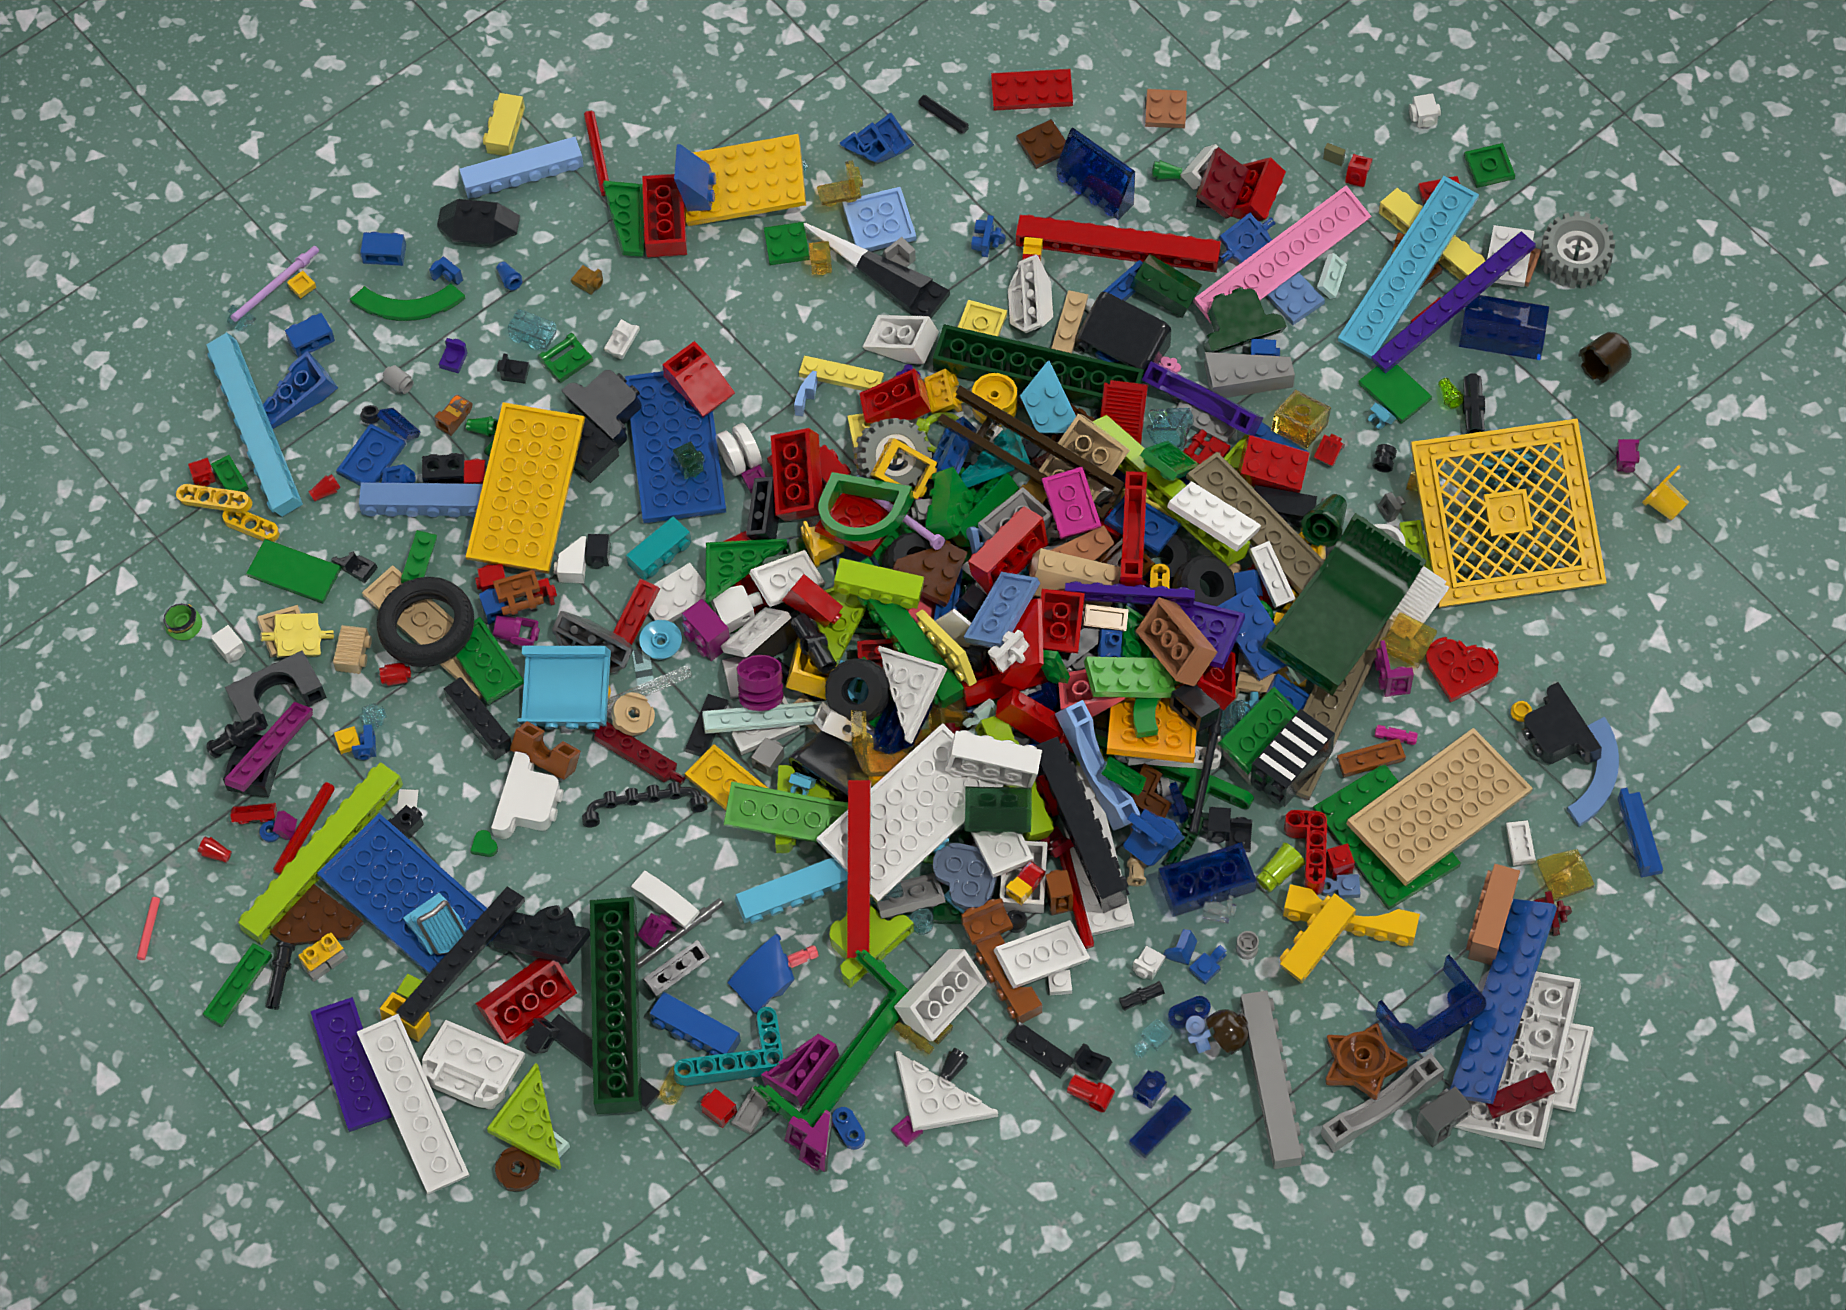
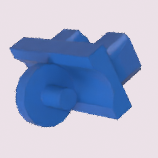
M988 215L987 220H976L975 233L984 234V236H973L971 249L982 251V257H988L991 242L993 243L992 246L997 248L1006 239L1005 234L1001 232V228L997 227L993 231L994 216Z
M1100 630L1099 647H1097L1098 657H1121L1122 631Z

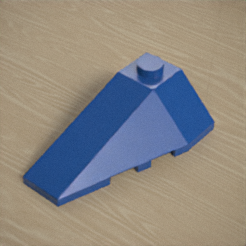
M308 351L288 368L289 372L284 380L278 382L277 390L263 404L272 429L322 402L338 389L327 371Z

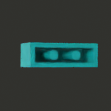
M673 516L626 555L628 566L643 580L653 577L664 564H669L675 555L689 547L691 543L690 532Z

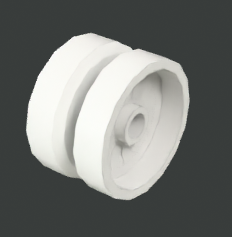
M744 423L734 426L732 428V435L726 430L716 434L718 449L733 476L745 472L746 465L754 468L762 464L758 446Z

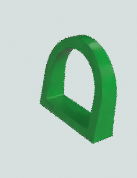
M832 472L820 497L818 509L821 523L830 534L848 541H871L892 533L901 525L914 501L912 486ZM841 493L895 502L890 513L882 521L867 527L854 528L844 526L835 521L830 515L831 509Z

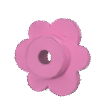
M1161 358V363L1159 364L1176 373L1181 370V365L1177 363L1176 358Z

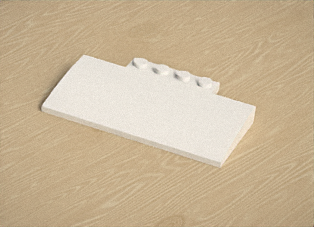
M1538 972L1540 976L1532 983L1498 1090L1546 1071L1555 1089V1094L1495 1119H1492L1485 1103L1467 1100L1472 1106L1471 1114L1455 1125L1454 1128L1503 1141L1544 1149L1553 1108L1576 1112L1594 1033V1027L1573 1023L1581 989L1580 979Z

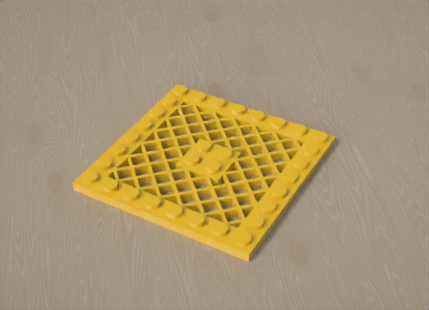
M1578 418L1413 441L1410 443L1431 569L1433 573L1446 581L1445 586L1449 587L1438 603V608L1604 585L1607 583ZM1539 446H1546L1542 452H1539L1534 448ZM1526 448L1521 455L1513 451ZM1548 448L1558 453L1554 461L1544 455ZM1528 450L1538 457L1533 464L1523 458ZM1505 451L1500 459L1492 454ZM1507 453L1517 459L1512 467L1502 461ZM1484 454L1479 462L1472 457ZM1486 456L1496 462L1492 470L1481 464ZM1463 457L1459 464H1456L1454 461L1451 460L1453 458ZM1560 457L1562 458L1563 468L1556 464ZM1465 459L1475 465L1471 473L1461 467ZM1540 459L1550 465L1545 473L1535 467ZM1442 460L1437 467L1436 461ZM1445 462L1455 468L1450 476L1440 470ZM1519 462L1529 468L1524 476L1514 470ZM1498 465L1508 471L1504 479L1494 473ZM1477 468L1488 474L1483 482L1473 476ZM1552 468L1562 474L1557 482L1548 476ZM1457 471L1467 477L1462 485L1452 479ZM1531 471L1542 477L1536 485L1527 479ZM1510 474L1521 480L1516 488L1506 482ZM1439 476H1441L1442 478H1444V479L1446 480L1445 483L1442 485L1441 488H1440ZM1490 476L1500 483L1495 491L1485 484ZM1564 477L1567 489L1560 485V482L1563 480ZM1469 479L1479 486L1474 494L1464 487ZM1543 480L1554 486L1549 493L1539 488ZM1448 482L1458 489L1453 497L1443 490ZM1523 482L1533 489L1528 497L1526 489L1518 490ZM1502 485L1510 490L1498 492ZM1481 488L1489 493L1484 494V501L1476 496ZM1556 488L1566 495L1561 502L1551 496ZM1460 491L1470 497L1466 505L1455 499ZM1535 491L1545 498L1540 505L1530 499ZM1442 496L1449 500V503L1446 505L1445 508L1443 505ZM1567 498H1569L1570 509L1563 505ZM1472 500L1482 506L1478 514L1468 508ZM1547 500L1557 506L1552 514L1542 508ZM1452 503L1462 509L1457 517L1447 511ZM1529 505L1536 509L1532 517L1530 514ZM1559 509L1569 515L1564 523L1555 517ZM1484 510H1486L1487 521L1480 517ZM1464 512L1474 518L1469 526L1459 520ZM1538 512L1549 518L1544 526L1534 520ZM1446 517L1453 521L1449 528H1447ZM1571 518L1573 520L1574 530L1567 526ZM1476 520L1486 527L1481 535L1471 528ZM1551 520L1561 527L1556 535L1546 528ZM1455 524H1458L1465 530L1460 538L1450 531ZM1532 525L1540 530L1535 538L1527 533L1533 531ZM1563 529L1573 536L1568 544L1558 537ZM1488 530L1490 537L1498 536L1493 544L1483 537ZM1468 532L1477 538L1473 546L1462 540ZM1542 532L1552 538L1548 546L1537 540ZM1519 533L1514 541L1506 536ZM1522 535L1531 541L1527 549L1516 543ZM1449 537L1456 541V544L1452 549L1450 546ZM1501 538L1510 544L1506 552L1495 546ZM1575 538L1578 551L1570 546ZM1480 541L1489 547L1485 555L1475 549ZM1555 541L1564 547L1560 555L1549 549ZM1459 544L1469 550L1464 558L1454 552ZM1534 544L1543 550L1539 558L1529 552ZM1513 547L1523 553L1518 561L1508 555ZM1492 550L1502 556L1497 564L1487 558ZM1567 550L1577 556L1572 564L1562 558ZM1471 553L1481 559L1476 567L1466 561ZM1546 553L1556 559L1551 567L1541 561ZM1525 556L1535 562L1530 570L1520 564ZM1453 558L1460 562L1456 569H1454ZM1504 559L1514 565L1509 573L1499 567ZM1580 560V565L1574 566ZM1483 562L1493 568L1488 576L1478 570ZM1558 562L1565 566V568L1554 569ZM1462 565L1473 571L1467 579L1458 573ZM1537 565L1545 569L1544 571L1533 572ZM1516 568L1524 572L1523 574L1512 575ZM1495 571L1503 575L1502 577L1491 578ZM1474 574H1477L1482 578L1480 580L1470 581Z

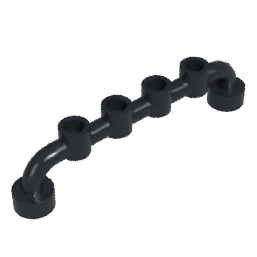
M679 782L669 783L668 789L660 790L658 785H650L646 788L647 792L638 793L636 788H628L623 796H617L615 791H607L603 794L604 798L594 800L589 804L586 812L582 815L583 826L588 828L598 826L600 818L599 813L595 812V810L600 807L612 809L617 807V805L627 804L633 806L642 801L655 803L660 801V799L670 798L676 800L685 795L693 797L690 799L691 811L703 812L708 808L707 798L701 796V793L693 787H681Z

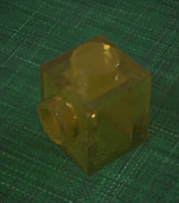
M829 241L809 243L812 275L832 273Z

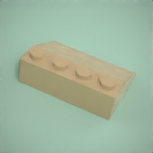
M1082 414L1076 416L1058 442V444L1111 475L1115 473L1130 451ZM1050 454L1039 471L1049 477L1074 468ZM1086 476L1093 501H1095L1105 486Z

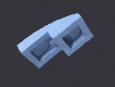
M812 371L800 386L794 403L795 416L804 415L806 399L815 400L818 383L817 371Z

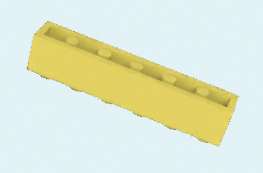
M1396 188L1380 202L1379 214L1402 233L1406 234L1423 206L1416 204L1406 192ZM1455 235L1438 260V263L1460 281L1485 262L1481 254L1474 252L1465 241H1461Z

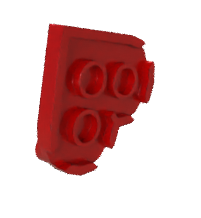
M1442 637L1432 642L1426 653L1428 668L1450 702L1488 685L1498 674L1499 661L1496 654L1490 648L1487 650L1483 647H1477V645L1466 647L1460 640L1457 642L1453 639Z

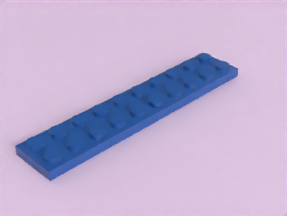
M1513 899L1495 960L1493 959L1450 1088L1451 1090L1456 1086L1466 1100L1493 1104L1557 910L1555 904Z

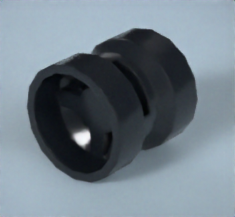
M1380 444L1376 448L1375 454L1377 457L1374 458L1372 466L1379 472L1388 473L1393 470V460L1396 458L1397 450L1391 445Z

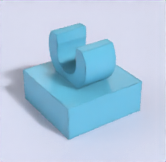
M1376 402L1370 408L1374 414H1371L1368 420L1373 422L1376 418H1379V424L1376 426L1378 429H1382L1385 426V422L1392 424L1396 419L1386 408Z
M797 772L791 774L789 782L794 784L791 787V793H796V789L801 787L803 790L802 795H808L809 789L815 786L816 779Z

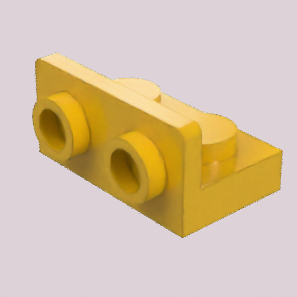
M943 369L924 378L932 414L946 412L953 408L957 412L962 411L961 403L963 402L955 398L957 386L959 385L955 374H951L947 369Z

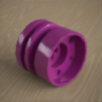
M766 655L750 656L743 659L736 668L740 704L744 708L753 711H765L777 707L784 698L781 663L776 658Z

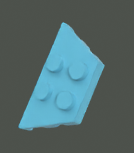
M1050 361L1046 362L1020 397L1038 432L1042 434H1064L1076 418V415Z

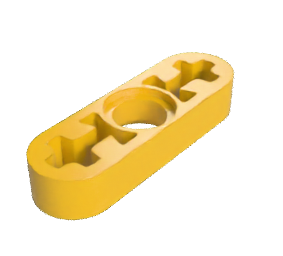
M223 512L224 523L229 528L261 541L267 539L275 542L279 538L280 533L274 522L249 512ZM234 515H236L237 519H236V518H232L231 520L229 519V516H230V517H233ZM249 521H255L257 523V525L252 529H248L245 527L246 523ZM271 529L273 530V534L269 533L268 535H266L265 531L269 532L271 531Z

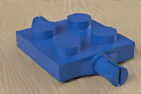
M1249 213L1218 237L1227 249L1224 254L1219 256V260L1225 264V262L1233 257L1241 264L1272 241L1267 230L1276 224L1275 221H1272L1273 218L1270 217L1262 224Z

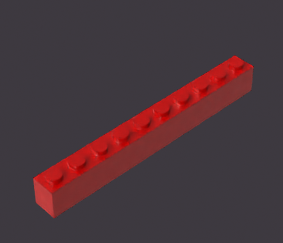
M1019 215L1016 231V246L1024 247L1025 237L1043 239V250L1133 262L1139 260L1144 262L1149 254L1171 267L1217 273L1221 241L1214 239L1177 236L1172 233L1162 234L1155 233L1154 231L1117 228L1112 225L1102 226L1093 223L1075 222L1073 220H1057L1051 217H1035L1033 215Z

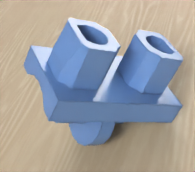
M1197 1015L1189 1017L1186 1021V1029L1189 1032L1187 1036L1190 1044L1195 1043L1198 1053L1210 1050L1208 1037L1211 1036L1208 1026L1205 1027V1021Z

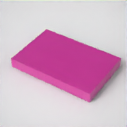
M1083 467L1042 478L1060 540L1101 528Z

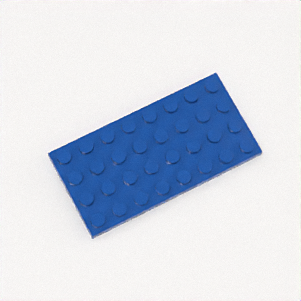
M663 371L625 376L626 384L629 387L633 385L640 392L637 397L642 404L641 409L630 418L643 523L666 521L673 516L676 519L726 513L713 411L702 417L667 381Z
M380 813L317 873L319 878L428 975L446 954L437 955L433 953L430 955L419 942L414 932L405 923L403 917L438 893L448 901L450 906L459 915L467 931L487 909Z

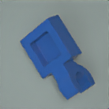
M1219 945L1210 957L1204 952L1189 967V970L1201 982L1206 984L1221 970L1218 963L1227 956V950Z

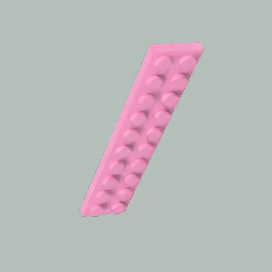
M1346 185L1196 296L1193 302L1210 322L1207 309L1213 302V297L1218 294L1224 293L1228 295L1240 287H1243V289L1251 288L1257 292L1261 301L1270 292L1316 260L1372 216Z

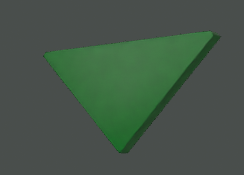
M787 539L706 542V602L712 601L747 576L751 569L761 566L765 558L773 557L786 548Z

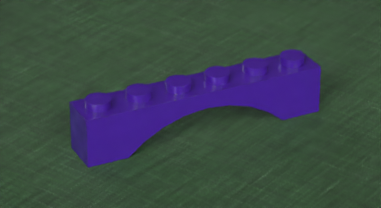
M1151 361L1142 378L1143 381L1198 407L1247 435L1255 436L1264 417L1159 363Z

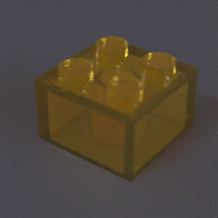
M1295 389L1275 412L1271 431L1308 448L1328 425L1331 407Z

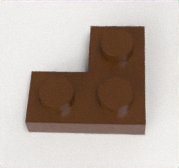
M1143 763L1137 772L1146 777L1143 790L1139 796L1132 792H1128V794L1133 798L1139 811L1143 812L1144 809H1147L1155 815L1165 818L1172 803L1154 792L1162 773Z

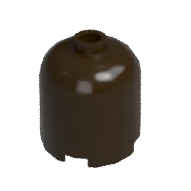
M1607 332L1580 349L1578 356L1582 357L1583 363L1581 367L1592 380L1597 378L1601 380V383H1604L1630 362L1632 350L1628 340L1621 334Z

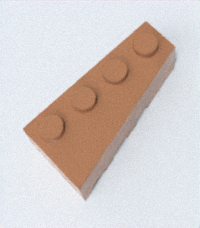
M1103 525L1101 528L1088 532L1050 551L1098 561L1111 549L1114 541ZM1031 562L1027 566L1029 572L1031 568Z

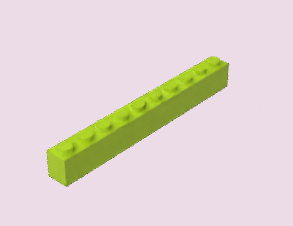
M1105 415L1093 421L1130 450L1118 467L1123 474L1126 475V471L1147 472L1146 494L1177 522L1181 523L1187 531L1227 566L1246 557L1250 541L1238 551H1235L1167 508L1169 501L1187 485L1180 479L1174 481L1166 480L1160 475L1158 469L1146 465L1143 462L1144 459L1139 456L1145 448L1110 417Z
M381 762L376 767L371 768L367 778L362 783L360 782L356 785L351 796L341 802L335 814H331L327 818L325 825L312 835L311 841L306 846L300 848L296 858L285 865L280 876L270 882L265 893L259 895L249 911H245L241 915L238 922L241 931L262 945L271 935L270 930L306 891L321 879L317 873L374 819L403 786L400 775Z

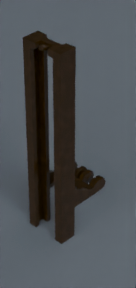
M961 385L958 387L955 398L984 414L987 418L977 434L943 413L938 419V423L965 439L970 450L975 454L980 455L982 451H985L1042 486V478L1048 477L1047 475L990 442V437L994 435V431L991 429L992 425L1004 426L1074 469L1083 467L1086 476L1114 493L1108 505L1104 504L1102 508L1095 505L1099 520L1104 522L1117 498L1125 489L1124 482Z

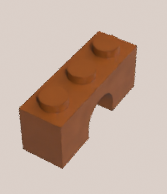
M528 721L517 728L510 748L512 752L515 753L516 751L527 754L530 762L563 780L575 772L581 753L580 750L564 741L552 750H549L543 741L545 731Z

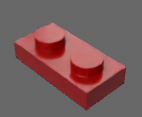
M276 803L236 806L232 808L230 814L231 822H238L239 824H246L252 820L268 822L276 817L277 807Z

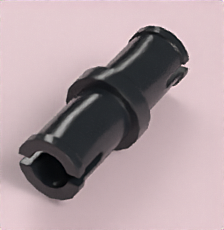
M1157 981L1145 988L1139 987L1135 992L1120 997L1119 1002L1122 1009L1126 1011L1141 1003L1143 1005L1147 1004L1148 1000L1162 994L1164 995V988L1161 982Z

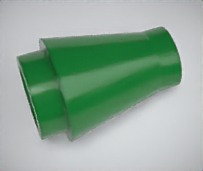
M1159 160V162L1154 161L1152 177H1155L1156 180H1180L1182 174L1181 167Z
M492 416L468 419L466 429L467 431L491 437L495 435L498 420Z

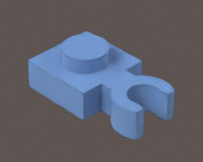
M1359 874L1337 875L1336 881L1325 878V885H1328L1330 889L1323 890L1322 896L1327 897L1328 895H1333V893H1338V896L1342 899L1360 898Z

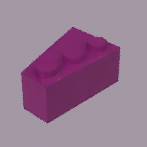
M820 1034L815 1035L797 1048L796 1052L787 1059L783 1058L773 1069L761 1074L764 1085H769L779 1095L801 1108L840 1056L837 1045Z

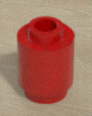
M401 662L387 664L379 668L382 685L408 683V678H412L410 666H406V664Z

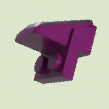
M825 1110L813 1128L806 1120L798 1119L795 1116L788 1123L784 1141L800 1150L799 1160L816 1171H828L831 1128L833 1126L832 1114Z

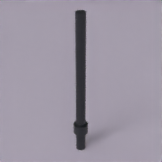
M1223 709L1219 711L1218 721L1208 728L1209 739L1189 829L1191 834H1198L1217 738L1222 730L1220 724Z

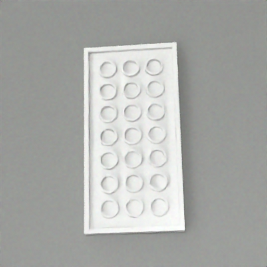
M943 723L871 788L870 896L876 903L886 896L1004 786L1000 783L945 771L949 748L954 734ZM847 810L820 834L816 841L848 873Z

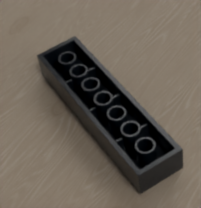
M1057 736L1035 745L1037 749L1042 750L1039 771L1045 777V780L1049 782L1048 787L1053 799L1057 801L1056 808L1074 845L1076 854L1102 912L1105 913L1127 904V895H1130L1127 880L1124 875L1121 876L1120 865L1116 856L1112 857L1110 850L1112 848L1108 838H1103L1101 822L1099 818L1095 819L1094 807L1091 800L1086 798L1083 782L1081 780L1078 781L1076 767L1073 761L1069 760V752L1065 743H1060Z

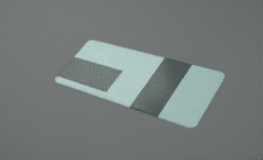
M642 649L633 650L632 655L637 685L654 684L650 657Z

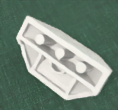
M1037 255L1019 261L1018 269L1008 287L1010 324L1025 333L1043 327L1053 318L1051 281Z

